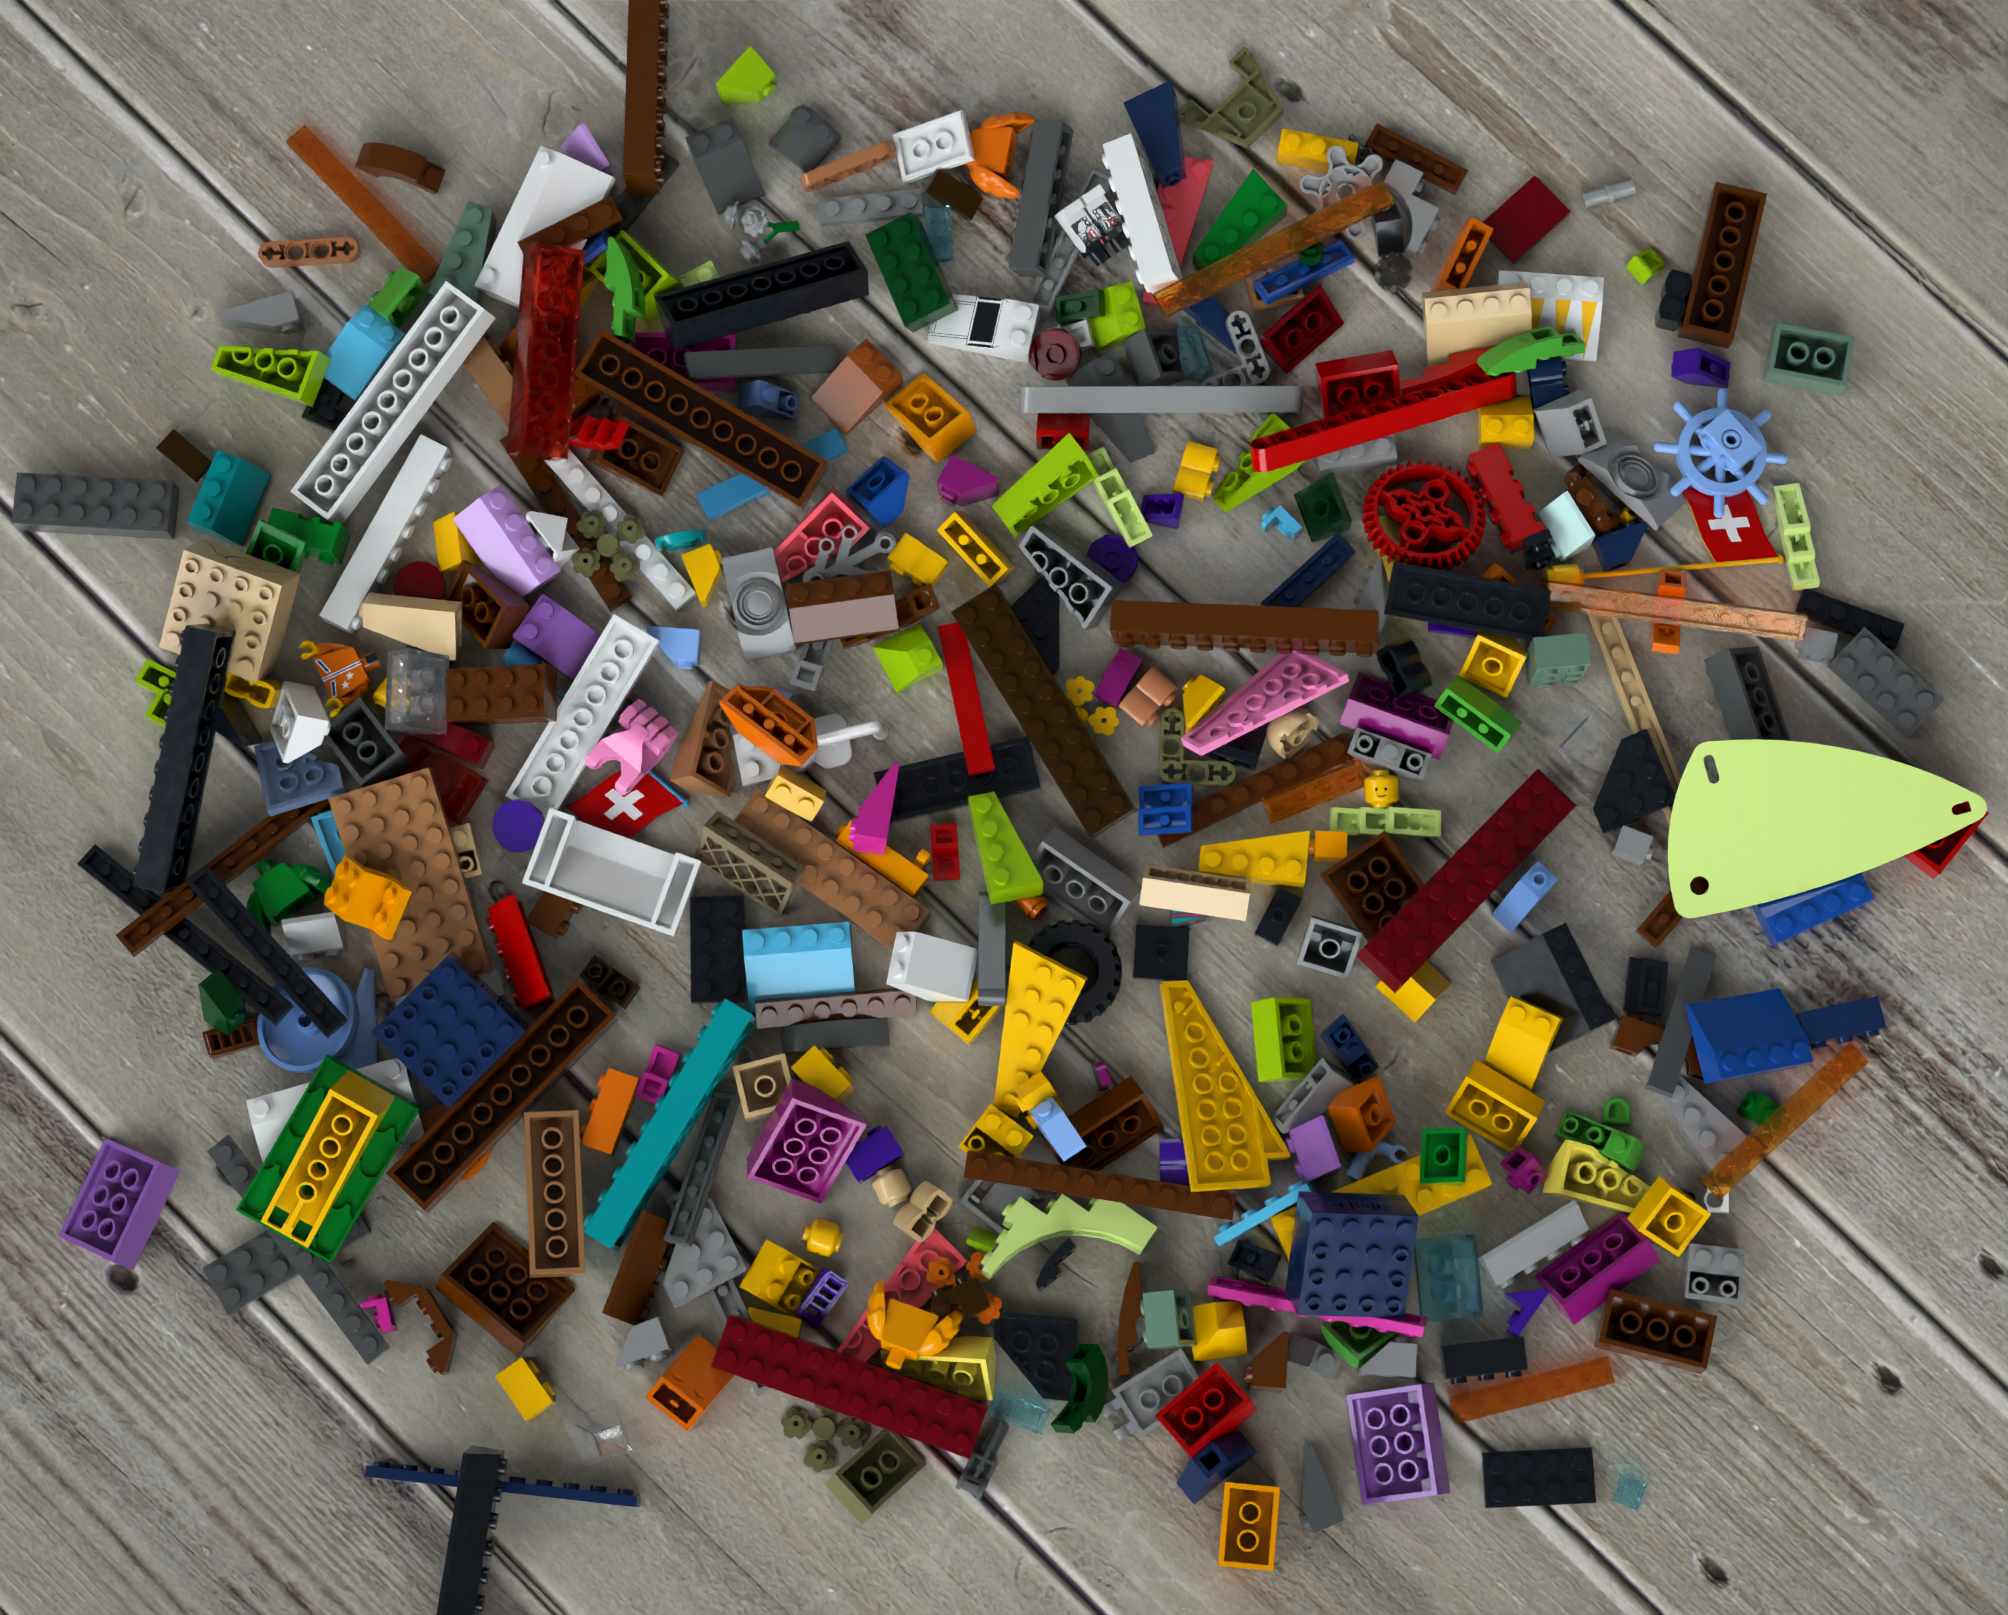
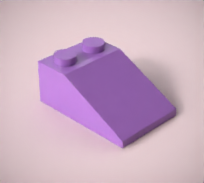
M542 594L512 637L518 645L524 646L533 655L551 667L558 669L560 673L574 681L601 635L561 605Z
M1324 1115L1318 1116L1288 1132L1289 1138L1285 1140L1290 1154L1295 1153L1298 1163L1294 1164L1299 1180L1304 1179L1306 1184L1337 1174L1341 1165Z

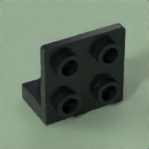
M1268 723L1204 754V756L1255 771L1267 734Z

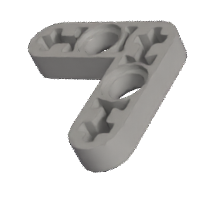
M1233 311L1227 316L1225 323L1241 365L1200 382L1198 386H1206L1205 384L1207 383L1209 386H1216L1219 384L1218 378H1221L1222 386H1228L1226 379L1231 373H1235L1240 377L1239 386H1253L1263 382L1269 376V365L1250 317L1244 311ZM1235 315L1238 318H1244L1245 322L1241 324L1243 332H1246L1248 329L1250 335H1244L1238 340L1235 335L1241 334L1237 326L1233 327L1231 323L1235 321ZM1245 339L1252 340L1255 345V349L1251 354H1245L1241 350V343ZM1259 354L1260 359H1256L1255 362L1258 367L1262 366L1264 368V371L1261 372V378H1258L1257 375L1252 376L1253 363L1252 361L1246 363L1245 359Z

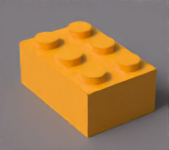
M1224 1482L1217 1566L1265 1571L1274 1570L1280 1487Z

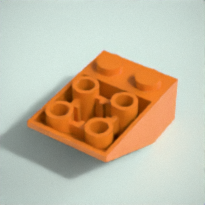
M700 1334L678 1356L645 1396L649 1402L687 1432L693 1430L735 1376L711 1367L717 1348Z

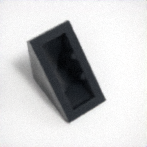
M1392 203L1391 207L1386 211L1370 209L1378 257L1403 254L1402 218L1396 204Z

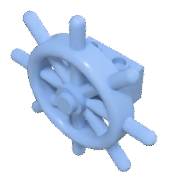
M1725 388L1718 390L1717 408L1702 411L1695 416L1682 402H1675L1673 409L1687 424L1682 429L1677 443L1656 442L1653 446L1656 452L1676 454L1677 465L1683 478L1670 489L1671 495L1678 496L1691 485L1701 493L1714 496V516L1717 518H1721L1724 515L1725 497L1735 496L1745 490H1748L1760 504H1767L1769 501L1768 496L1755 481L1761 475L1765 463L1785 464L1788 461L1786 454L1767 452L1764 437L1759 430V427L1771 418V412L1763 410L1751 420L1740 412L1728 409V391ZM1694 432L1700 438L1702 446L1689 445ZM1690 455L1707 458L1695 467ZM1749 461H1753L1751 469L1747 474L1742 467ZM1713 466L1715 467V481L1703 476ZM1726 471H1730L1738 481L1725 483Z

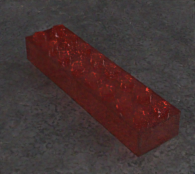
M540 242L524 246L507 445L508 455L549 461L568 459L585 250Z

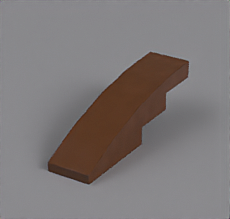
M1139 1262L1133 1263L1120 1311L1117 1343L1119 1376L1130 1375L1127 1347L1137 1346L1135 1319L1145 1318L1140 1308L1143 1292Z

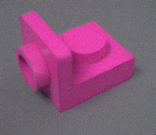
M382 1294L366 1297V1302L360 1303L362 1310L377 1308V1312L374 1313L376 1327L381 1328L382 1332L390 1333L397 1331L392 1304L386 1297L382 1298Z

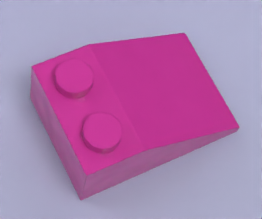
M894 763L871 792L859 808L858 817H852L849 841L854 842L853 851L885 855L899 763Z

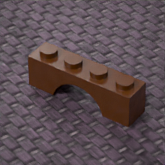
M1628 1013L1627 1016L1622 1015L1618 1020L1609 1049L1636 1057L1644 1048L1660 1043L1665 1024L1653 1022V1025L1642 1022L1643 1017ZM1692 1036L1684 1059L1686 1075L1703 1080Z

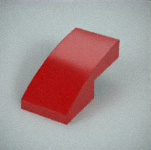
M957 823L930 824L934 881L960 880Z

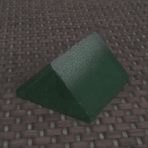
M1329 473L1294 494L1311 542H1317L1334 536L1337 533L1340 534L1350 530L1352 519L1334 473Z

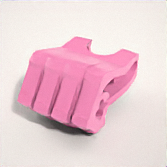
M640 699L625 709L618 721L621 725L610 736L599 741L585 759V765L589 769L594 770L599 769L608 760L621 762V776L615 783L616 791L620 795L629 793L669 752L679 733L672 726L666 728L669 721L663 716L656 719L659 713L654 708L649 707L645 710L647 705Z

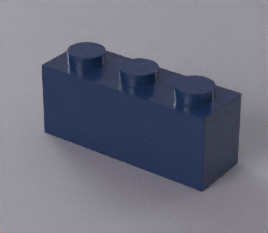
M1878 996L1804 1011L1795 1015L1807 1035L1811 1050L1827 1047L1826 1042L1837 1040L1838 1045L1853 1041V1036L1863 1035L1864 1039L1880 1035L1879 1031L1886 1028Z

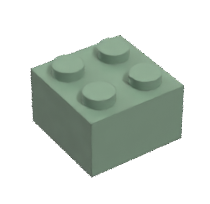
M1166 1290L1142 1293L1143 1300H1141L1140 1308L1142 1315L1145 1316L1146 1326L1143 1329V1338L1148 1348L1170 1349L1196 1346L1191 1291Z

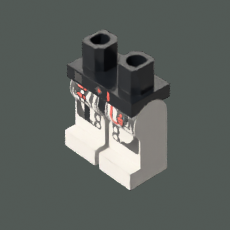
M1100 184L1054 216L1075 246L1081 251L1080 253L1083 258L1089 256L1097 266L1111 258L1103 246L1109 242L1116 253L1130 245L1123 232L1122 223L1124 222H1121L1119 215L1112 209L1104 196L1105 191Z

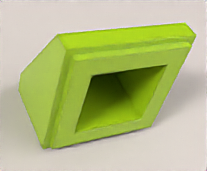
M1649 246L1636 254L1626 265V268L1643 285L1661 271L1666 264Z
M973 1227L966 1244L985 1253L989 1250L993 1252L998 1235L979 1227Z

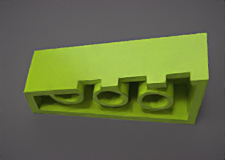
M219 345L210 370L223 378L313 407L331 358L315 350L255 349L251 347Z
M1068 433L1008 491L1000 496L992 505V508L1013 537L1016 538L1099 477L1085 452L1072 435Z

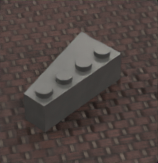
M1045 523L1032 525L1018 546L1037 571L1041 572L1049 581V586L1053 591H1057L1065 601V606L1069 611L1077 616L1080 620L1079 623L1085 630L1099 625L1110 608L1112 600L1116 599L1124 586L1122 582Z

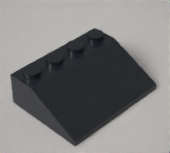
M1566 923L1490 961L1508 998L1516 996L1563 1017L1549 1052L1600 1029L1614 1020Z

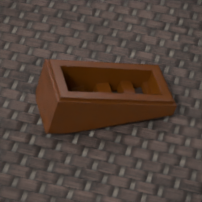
M258 1018L245 1020L240 1027L234 1029L229 1034L232 1046H227L225 1033L216 1028L202 1032L208 1056L216 1059L260 1045L257 1032ZM249 1026L254 1039L249 1041L246 1027ZM236 1030H240L243 1043L238 1044ZM218 1036L220 1049H216L214 1037Z

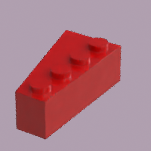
M1499 442L1469 454L1466 469L1470 478H1475L1478 483L1477 492H1480L1481 501H1486L1490 509L1488 516L1493 525L1497 524L1501 532L1499 539L1503 548H1508L1510 554H1513L1523 549L1524 538L1545 530V527L1541 521L1536 523L1534 514L1536 511L1531 502L1525 503L1524 488L1520 481L1512 479L1511 476L1514 475L1513 468Z

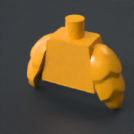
M884 1281L875 1283L872 1294L868 1297L869 1310L866 1314L871 1333L876 1339L881 1340V1348L890 1351L885 1363L895 1369H901L905 1357L917 1361L921 1355L928 1357L944 1350L949 1345L950 1340L958 1333L959 1325L964 1316L961 1309L957 1308L939 1322L938 1315L891 1298L886 1314Z

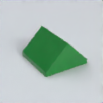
M1467 1127L1422 1129L1420 1183L1462 1186L1466 1183Z

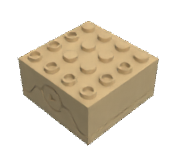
M207 539L196 542L183 550L159 647L180 655L182 647L180 636L186 625L207 623L235 630L236 635L228 673L257 683L276 670L301 574Z

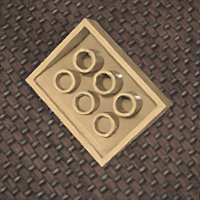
M1527 282L1421 293L1427 367L1450 363L1449 355L1497 345L1515 335L1532 330L1530 287Z

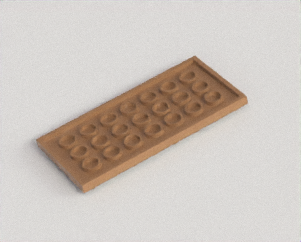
M431 767L328 798L345 855L354 858L365 867L392 875L412 891L391 941L381 938L372 929L368 928L391 1003L394 1002L393 999L410 994L452 951L476 974L491 973L493 970Z

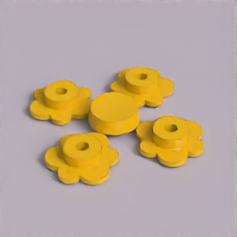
M1078 676L1076 680L1069 679L1066 682V689L1068 690L1066 695L1076 706L1074 708L1085 726L1089 721L1090 725L1094 726L1093 730L1096 734L1112 735L1115 731L1114 727L1119 725L1116 710L1113 707H1106L1105 709L1097 707L1095 713L1088 716L1087 711L1080 706L1084 705L1085 701L1089 702L1092 700L1093 695L1091 693L1095 689L1094 683L1090 680L1086 681L1083 676ZM1103 719H1106L1107 722H1106V723H1102V720H1103Z

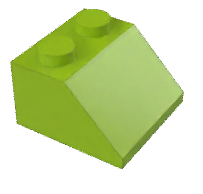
M1133 281L1104 289L1105 316L1087 319L1091 323L1096 352L1123 345L1125 340L1146 329Z

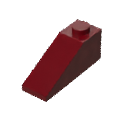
M423 713L412 735L414 738L482 770L495 747L489 739L427 713Z

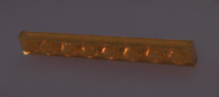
M1851 1042L1848 1043L1700 1180L1718 1200L1723 1198L1869 1062Z

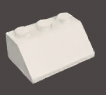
M284 681L269 728L282 761L289 763L320 746L324 735L327 736L330 731L331 723L327 718L325 709L321 704V699L318 697L314 686Z

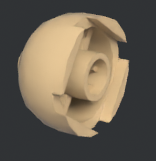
M1299 706L1268 723L1267 740L1273 750L1282 758L1286 759L1285 755L1293 757L1310 743L1312 738L1309 734L1312 729L1317 731L1319 720L1309 710Z

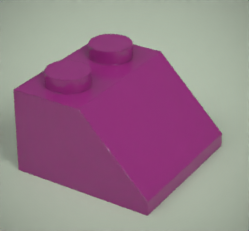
M951 455L937 480L938 492L942 496L941 500L951 506L957 504L963 507L997 497L1000 492L999 479L954 455Z

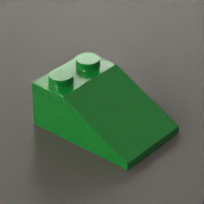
M259 519L245 554L301 573L307 542Z

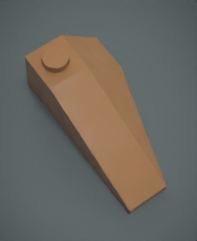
M715 681L709 682L675 757L670 781L690 792L727 798L730 797L735 775V764H731V749H734V740H730V725L732 722L720 706L719 701L730 690Z

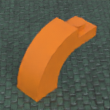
M1660 568L1651 619V651L1678 654L1680 623L1686 592L1687 572Z

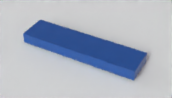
M1340 239L1324 247V259L1319 264L1305 265L1300 260H1296L1253 281V287L1264 303L1268 305L1355 263V256L1344 241Z

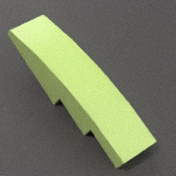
M1104 446L1088 454L1087 457L1099 475L1092 483L1128 547L1131 548L1153 537L1130 490L1127 489Z
M1800 484L1773 486L1779 531L1792 590L1817 588L1820 585V579L1814 560L1815 550L1810 535L1811 525Z
M1389 807L1387 809L1330 808L1329 831L1347 832V836L1376 837L1383 831H1386L1390 837L1395 838L1441 837V810Z

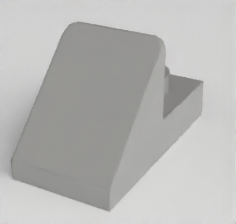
M1292 1334L1288 1344V1362L1334 1380L1342 1361V1357L1335 1350L1296 1334Z

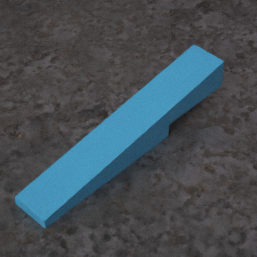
M836 428L801 444L802 447L828 462L849 452ZM740 473L696 494V497L709 522L752 499L756 498L758 500L772 493V491Z

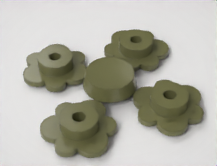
M593 510L591 513H582V519L577 522V529L583 532L584 537L587 539L592 536L599 538L597 541L598 551H590L587 547H584L580 552H575L571 557L572 562L575 564L573 566L576 573L581 572L584 577H591L594 571L599 570L601 567L598 562L601 554L605 557L614 556L610 571L615 573L614 576L617 581L623 582L627 578L629 580L634 579L636 576L635 572L640 569V562L634 559L631 553L623 555L617 552L620 549L619 540L634 544L637 539L645 537L646 532L643 528V520L636 519L632 514L625 515L623 521H619L616 524L618 529L616 537L612 534H604L603 528L607 526V521L603 519L602 513L599 510Z
M814 1404L816 1408L821 1409V1413L824 1416L817 1418L812 1425V1422L807 1419L808 1413L802 1410L799 1412L796 1408H790L786 1413V1417L781 1419V1425L784 1426V1435L787 1438L796 1436L798 1439H802L805 1436V1432H809L812 1429L814 1436L821 1440L816 1442L815 1446L809 1445L806 1449L808 1454L804 1457V1464L807 1467H813V1471L816 1473L821 1472L822 1469L829 1470L833 1467L832 1457L834 1456V1450L828 1448L827 1443L824 1441L833 1438L835 1433L838 1437L842 1438L841 1444L843 1446L850 1445L853 1449H859L862 1446V1440L868 1437L867 1431L864 1430L865 1422L856 1419L853 1421L851 1418H847L844 1421V1425H840L836 1430V1423L832 1418L828 1417L834 1413V1410ZM795 1421H798V1426H794ZM852 1430L855 1432L853 1436L850 1435ZM818 1454L822 1456L820 1460L817 1459Z

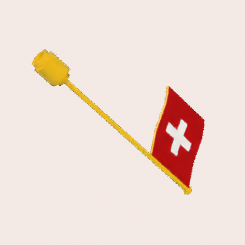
M1693 488L1685 489L1682 494L1691 509L1701 540L1714 560L1713 563L1584 573L1583 568L1579 569L1578 564L1554 565L1550 569H1545L1544 580L1545 587L1548 590H1553V592L1579 590L1580 584H1584V579L1658 573L1660 568L1682 571L1778 562V565L1783 563L1784 558L1780 554L1777 555L1765 535L1754 502L1747 490L1735 496L1725 497L1724 515L1721 518H1717L1714 516V496L1706 495Z

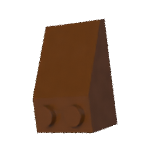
M618 413L609 414L607 419L612 422L622 420L630 424L624 439L617 449H592L587 461L662 497L685 450Z
M462 560L444 599L462 602V624L485 649H509L514 640L512 636L522 623L530 607L515 590L467 560Z

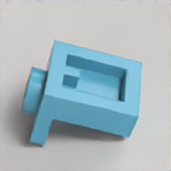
M1281 505L1275 510L1270 508L1261 518L1263 520L1261 529L1264 532L1275 522L1279 532L1285 537L1290 536L1293 540L1302 532V526Z

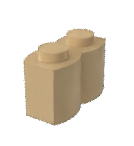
M924 1181L914 1190L910 1202L897 1212L893 1224L906 1235L921 1243L932 1233L936 1221L944 1217L949 1211L953 1199L936 1186Z

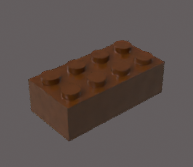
M546 664L447 669L446 721L458 726L557 722L558 669Z

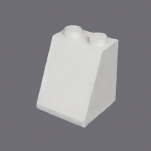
M897 932L886 984L929 1002H968L978 949L919 932Z

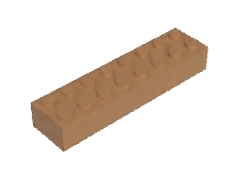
M759 788L734 820L805 867L804 874L797 882L798 886L892 953L897 932H920L932 916L931 910L797 815L766 798V793Z

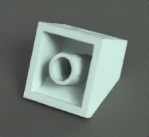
M1568 491L1564 492L1536 515V523L1541 521L1545 529L1549 528L1553 537L1550 543L1554 553L1553 557L1555 559L1559 558L1561 563L1589 549L1595 533Z

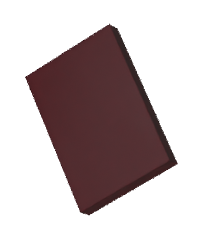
M1534 175L1482 223L1494 229L1489 241L1514 265L1561 223L1571 211Z

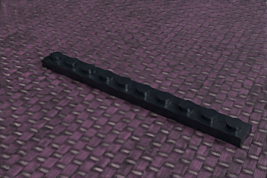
M96 844L77 863L81 869L139 916L162 899L154 891L135 887L133 874ZM186 917L163 934L209 973L212 974L216 969L220 970L241 999L273 1025L277 1026L294 1007L290 1001Z

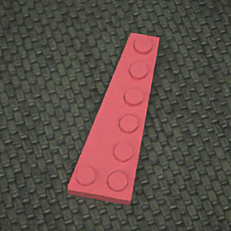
M1184 157L1186 178L1182 179L1177 185L1162 188L1159 181L1158 195L1180 268L1211 174L1213 160ZM1144 288L1143 305L1168 308L1172 294L1157 300L1151 292L1147 293Z
M935 1227L927 1239L921 1243L917 1241L914 1243L908 1254L884 1285L886 1314L890 1298L919 1309L932 1298L931 1292L938 1288L935 1283H929L926 1279V1274L930 1271L928 1268L930 1262H936L939 1257H946L949 1260V1264L956 1266L954 1275L968 1262ZM939 1271V1275L944 1274V1271ZM869 1308L863 1313L858 1323L853 1327L837 1351L868 1361L881 1348V1340L874 1337L868 1326L866 1314Z

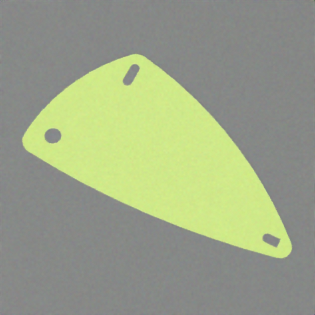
M1752 739L1703 742L1694 749L1686 765L1675 796L1670 819L1668 872L1674 906L1681 916L1696 918L1753 906L1824 886L1875 868L1940 840L1980 820L1986 813L1987 805L1981 796L1953 782L1913 766L1861 751L1785 740ZM1706 755H1712L1715 760L1719 774V781L1715 784L1711 783L1708 779L1704 764V757ZM1969 801L1970 812L1960 815L1952 813L1954 805ZM1698 876L1706 878L1709 883L1707 892L1702 895L1694 894L1690 888L1691 881Z

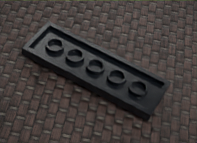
M1394 561L1384 614L1532 641L1535 637H1543L1552 590Z
M1028 736L990 745L994 771L969 776L964 751L899 766L890 824L968 806L969 796L995 792L999 799L1041 789ZM889 769L873 772L876 785H878Z

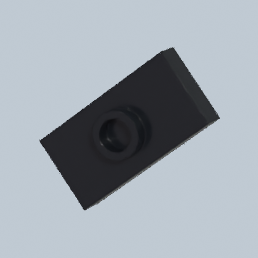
M1278 887L1254 935L1278 947L1302 898Z

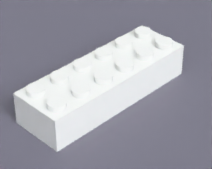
M1132 133L1102 144L1105 154L1102 155V160L1106 169H1110L1112 175L1108 180L1112 191L1117 192L1118 200H1115V204L1119 214L1123 215L1125 223H1122V228L1125 236L1130 238L1132 243L1129 246V252L1133 261L1137 260L1139 269H1136L1135 272L1139 283L1144 284L1147 293L1151 292L1157 300L1184 290L1186 286L1146 152Z

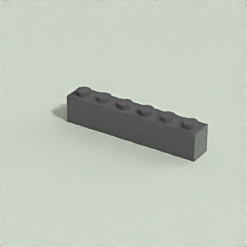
M1035 121L1034 130L1031 133L1030 152L1026 159V174L1022 182V196L1017 208L1018 218L1016 228L1013 231V245L1008 257V268L1020 277L1048 276L1057 220L1054 216L1060 210L1074 132L1063 121Z

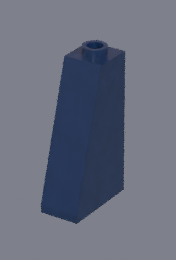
M1169 80L1123 102L1162 188L1175 186L1182 179L1186 178L1177 96Z

